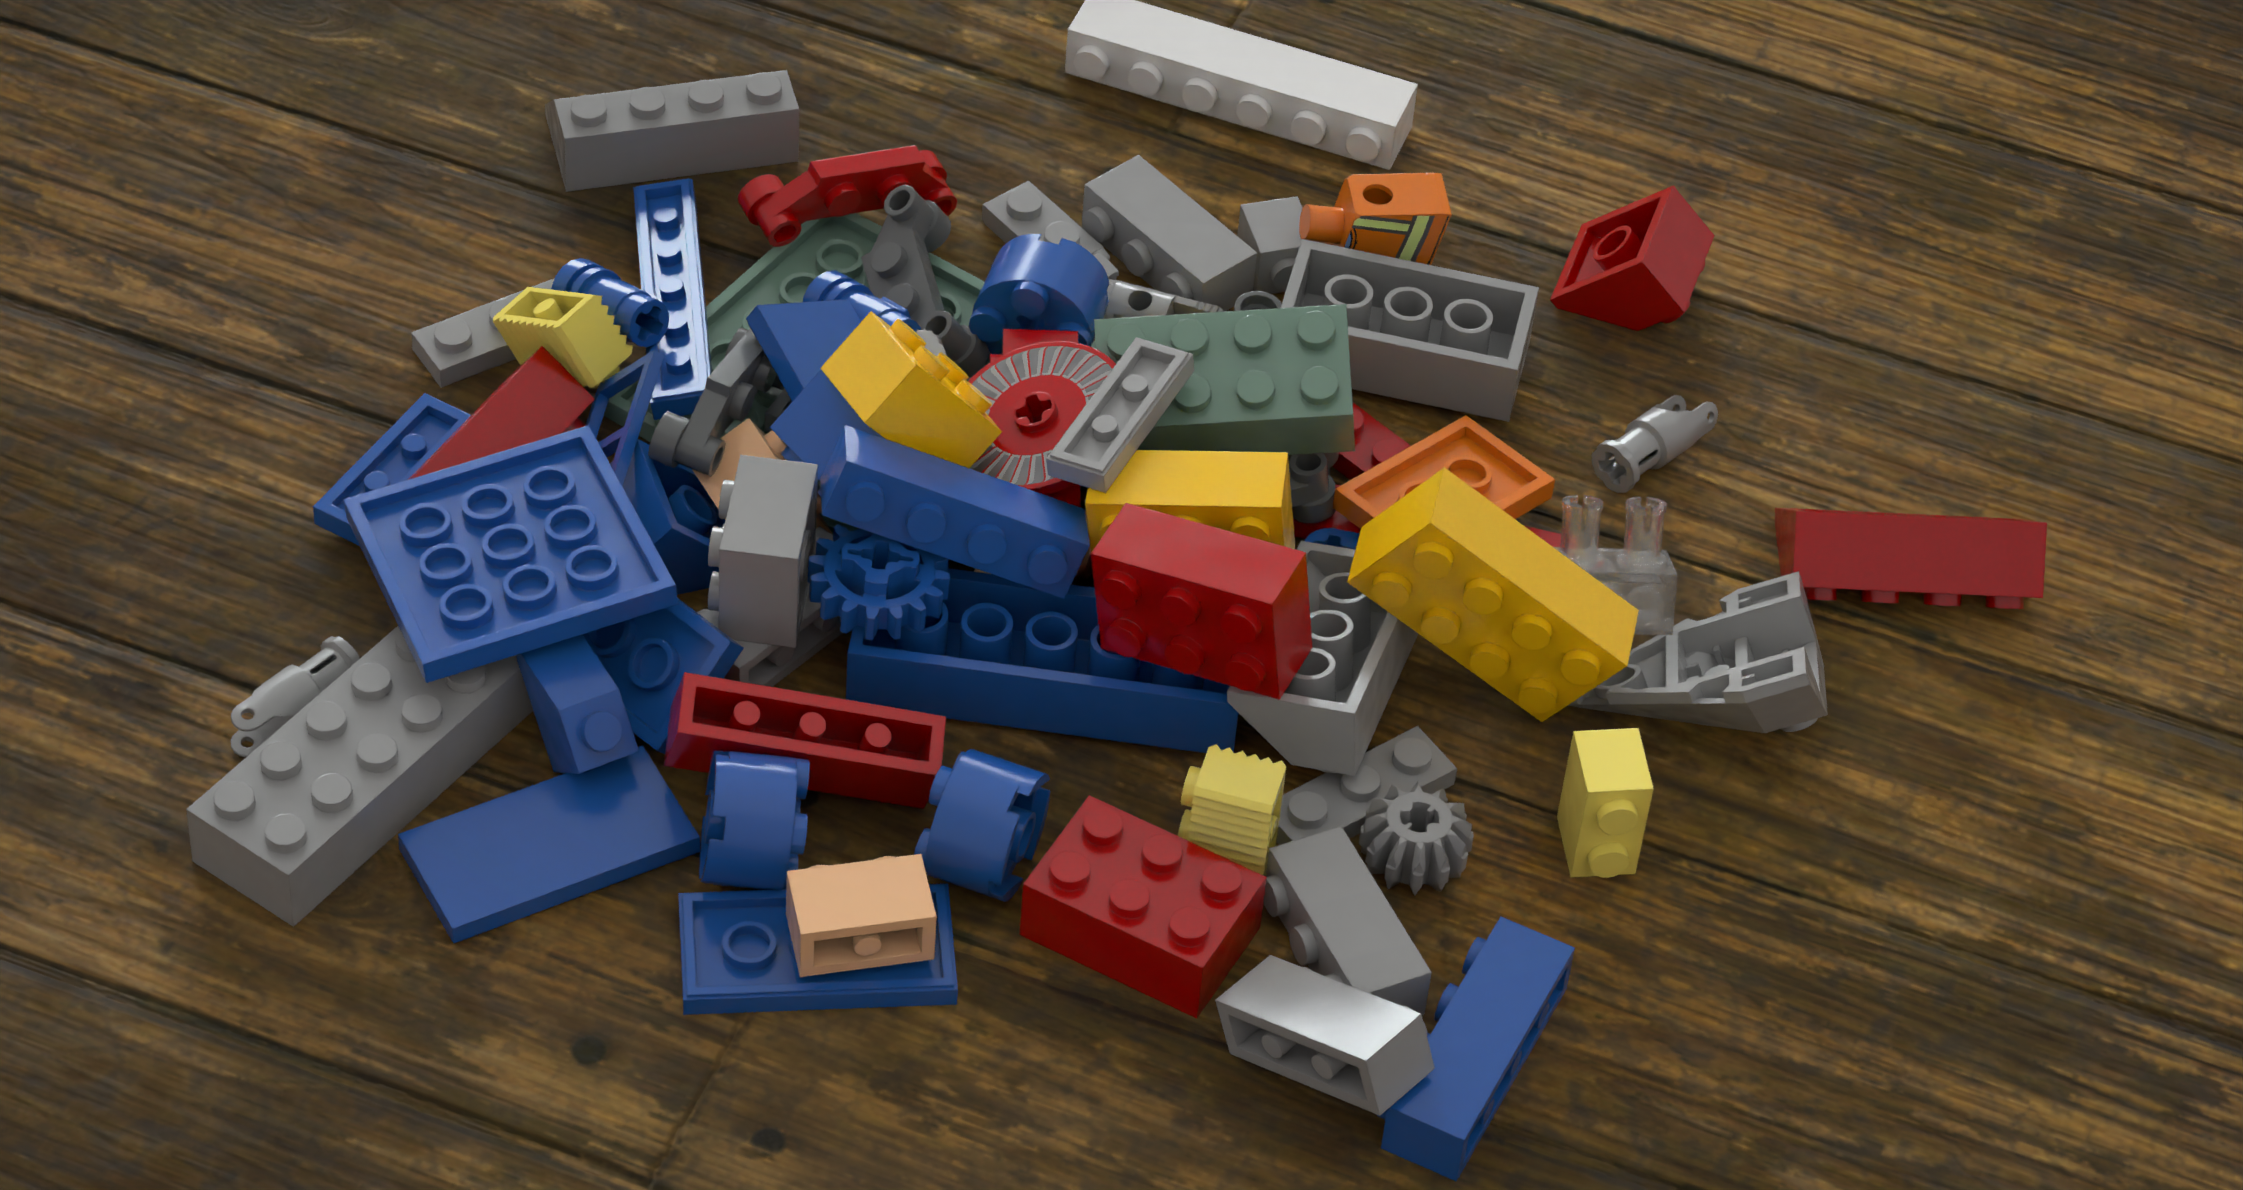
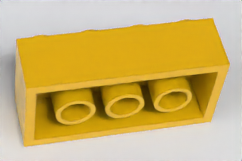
M1445 467L1361 527L1347 583L1540 722L1545 721L1628 666L1639 610Z

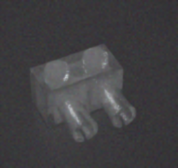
M1577 495L1564 497L1562 499L1560 547L1554 548L1639 610L1634 634L1673 635L1678 574L1667 550H1662L1664 515L1667 510V503L1657 498L1647 497L1645 508L1641 506V497L1627 499L1625 506L1627 513L1624 549L1598 548L1603 501L1593 496L1583 495L1582 509V506L1578 505Z

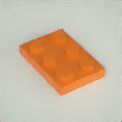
M1465 415L1337 487L1334 494L1333 509L1361 529L1366 523L1445 467L1511 517L1517 519L1552 498L1555 479Z

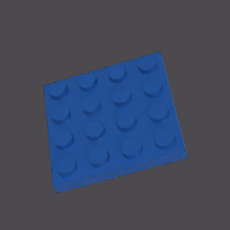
M589 425L343 499L346 518L426 683L678 604L676 584Z

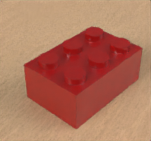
M1129 503L1124 504L1091 552L1101 649L1280 700L1313 648L1306 552Z
M1089 795L1023 883L1019 935L1197 1019L1260 929L1267 877Z

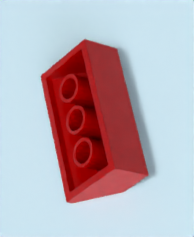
M1775 507L1774 521L1780 574L1784 576L1799 571L1806 597L1809 600L1835 601L1837 600V589L1861 590L1862 602L1899 603V592L1924 593L1923 604L1961 606L1963 594L1985 595V607L2024 609V597L2043 598L2047 522L2014 518Z

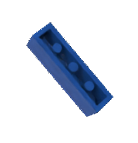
M844 425L820 478L822 516L1062 599L1065 598L1090 547L1084 508Z
M1501 916L1487 940L1479 936L1474 940L1464 961L1462 974L1465 975L1459 986L1450 983L1446 987L1434 1016V1020L1438 1023L1431 1034L1427 1032L1435 1069L1383 1114L1377 1115V1117L1385 1120L1381 1149L1449 1179L1458 1180L1567 989L1575 947Z

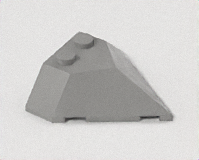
M1799 571L1737 589L1719 600L1722 608L1721 613L1700 621L1687 618L1632 649L1626 668L1568 706L1759 733H1768L1778 729L1785 732H1794L1811 726L1818 718L1828 715L1824 663Z

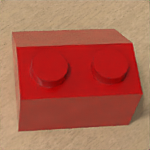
M1673 185L1583 223L1550 301L1557 309L1636 331L1659 322L1664 324L1671 323L1681 317L1689 308L1690 297L1697 279L1705 267V259L1715 235Z

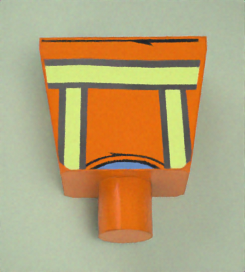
M1441 173L1352 174L1345 178L1334 207L1304 205L1299 222L1300 237L1310 241L1325 242V244L1431 265L1452 215L1443 176Z

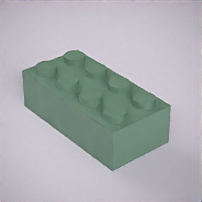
M1347 304L1094 319L1095 349L1103 352L1116 364L1136 337L1193 354L1194 372L1137 450L1288 452V455L1355 451Z

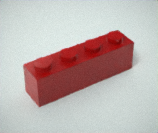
M541 346L480 405L409 479L584 427L586 424L579 416L595 398Z
M684 672L670 709L664 766L709 773L713 751H736L809 760L810 762L807 790L924 809L929 800L935 776L942 766L946 716Z

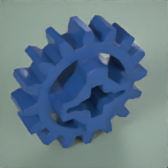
M837 524L833 527V541L819 538L816 541V554L809 556L807 582L810 583L809 600L810 602L821 603L820 617L823 620L832 619L837 616L841 617L840 631L845 634L853 630L857 625L865 628L864 634L868 640L874 639L878 629H887L889 635L894 640L900 639L901 626L908 625L912 629L921 632L925 629L926 615L939 618L941 615L943 600H948L950 573L947 572L949 559L860 528L849 531L846 527Z

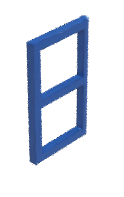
M656 350L649 352L598 386L594 397L595 400L592 403L585 425L590 426L594 436L597 438L609 398L639 380L624 427L598 442L606 458L615 453L611 467L622 487L665 356Z

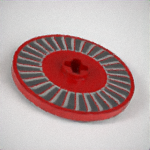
M1053 341L1021 347L998 357L984 366L968 382L976 387L992 403L986 413L1002 433L970 469L1044 495L1074 485L1075 483L1049 476L1046 458L1116 363L1103 352L1093 347L1074 342ZM1042 415V420L1035 423L1034 418Z

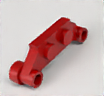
M915 145L810 161L808 170L785 186L779 177L767 174L749 181L738 195V203L750 223L760 226L769 243L775 247L785 246L793 242L801 232V224L806 221L884 209V202L888 194L901 185L913 187L924 200L936 203L947 216L955 210L957 199L946 183L947 173L937 156L929 150L919 151Z

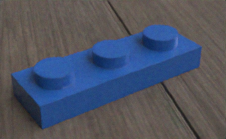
M424 393L313 506L314 524L359 545L346 518L343 499L408 480L471 415Z

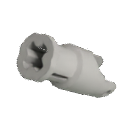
M1678 395L1671 396L1660 405H1655L1629 423L1625 434L1616 441L1605 440L1597 446V449L1591 455L1595 474L1610 490L1617 493H1626L1634 487L1635 483L1639 481L1640 475L1648 469H1660L1693 446L1703 435L1711 431L1718 418L1716 405L1712 402H1704L1694 410L1688 411L1686 410L1684 398Z
M330 636L322 642L321 651L300 666L289 665L262 683L261 686L254 690L252 696L232 710L231 722L234 727L239 729L231 739V748L234 753L242 757H247L357 662L360 657L356 650L343 638ZM244 713H251L253 718L247 720L242 718V715ZM244 741L252 742L253 745L251 747L246 748L243 747L241 743Z

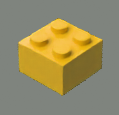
M870 311L823 364L821 370L863 422L885 439L970 468L1002 433L986 413L992 403L967 381L969 376L942 352L935 356L924 346L927 343L906 323L897 319L890 326Z

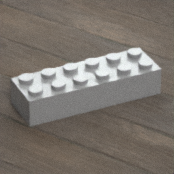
M397 626L186 809L192 861L294 927L533 711L516 656L426 683L399 626Z

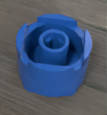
M1025 234L1010 240L997 253L977 297L969 321L970 332L976 334L981 341L986 342L991 354H1002L1003 329L1078 331V343L1091 347L1095 339L1094 319L1104 318L1109 303L1107 293L1109 286L1108 276L1097 258L1081 245L1061 238L1059 245L1039 241L1042 234Z
M969 749L966 752L962 751L958 755L953 769L941 766L935 776L929 795V803L938 806L931 829L925 828L914 852V855L922 854L928 876L1004 902L1010 900L1023 878L1013 875L1012 872L1016 864L1023 858L1033 859L1043 831L1049 807L1050 790L1041 786L1050 780L1049 775L974 749Z
M713 751L705 795L709 796L706 816H703L700 840L699 878H701L702 883L760 890L786 889L787 871L798 870V854L803 855L805 849L808 816L807 814L800 813V799H805L807 795L810 770L809 760L736 751Z

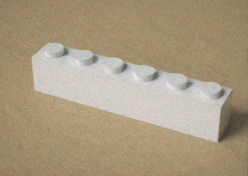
M1085 0L1069 26L1067 34L1065 73L1384 169H1391L1412 128L1418 86L1416 83L1136 0Z

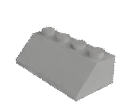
M787 70L554 99L545 104V115L566 192L798 162L799 106Z
M1300 541L1296 550L1306 552L1313 648L1280 700L1230 686L1227 691V702L1291 765L1318 769L1326 773L1355 776L1418 633L1347 583L1355 553L1354 549Z

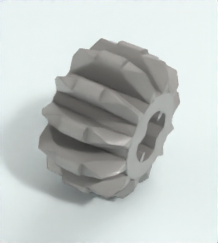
M1417 781L1408 793L1391 785L1384 799H1372L1371 805L1366 810L1365 823L1361 826L1359 845L1361 846V853L1366 855L1365 862L1371 874H1385L1384 879L1388 889L1399 883L1408 884L1415 896L1422 885L1427 884L1441 892L1444 885L1448 882V878H1460L1462 871L1466 868L1468 852L1471 851L1473 843L1472 824L1466 821L1467 815L1464 803H1447L1448 798L1446 797L1445 788L1429 794L1423 792Z

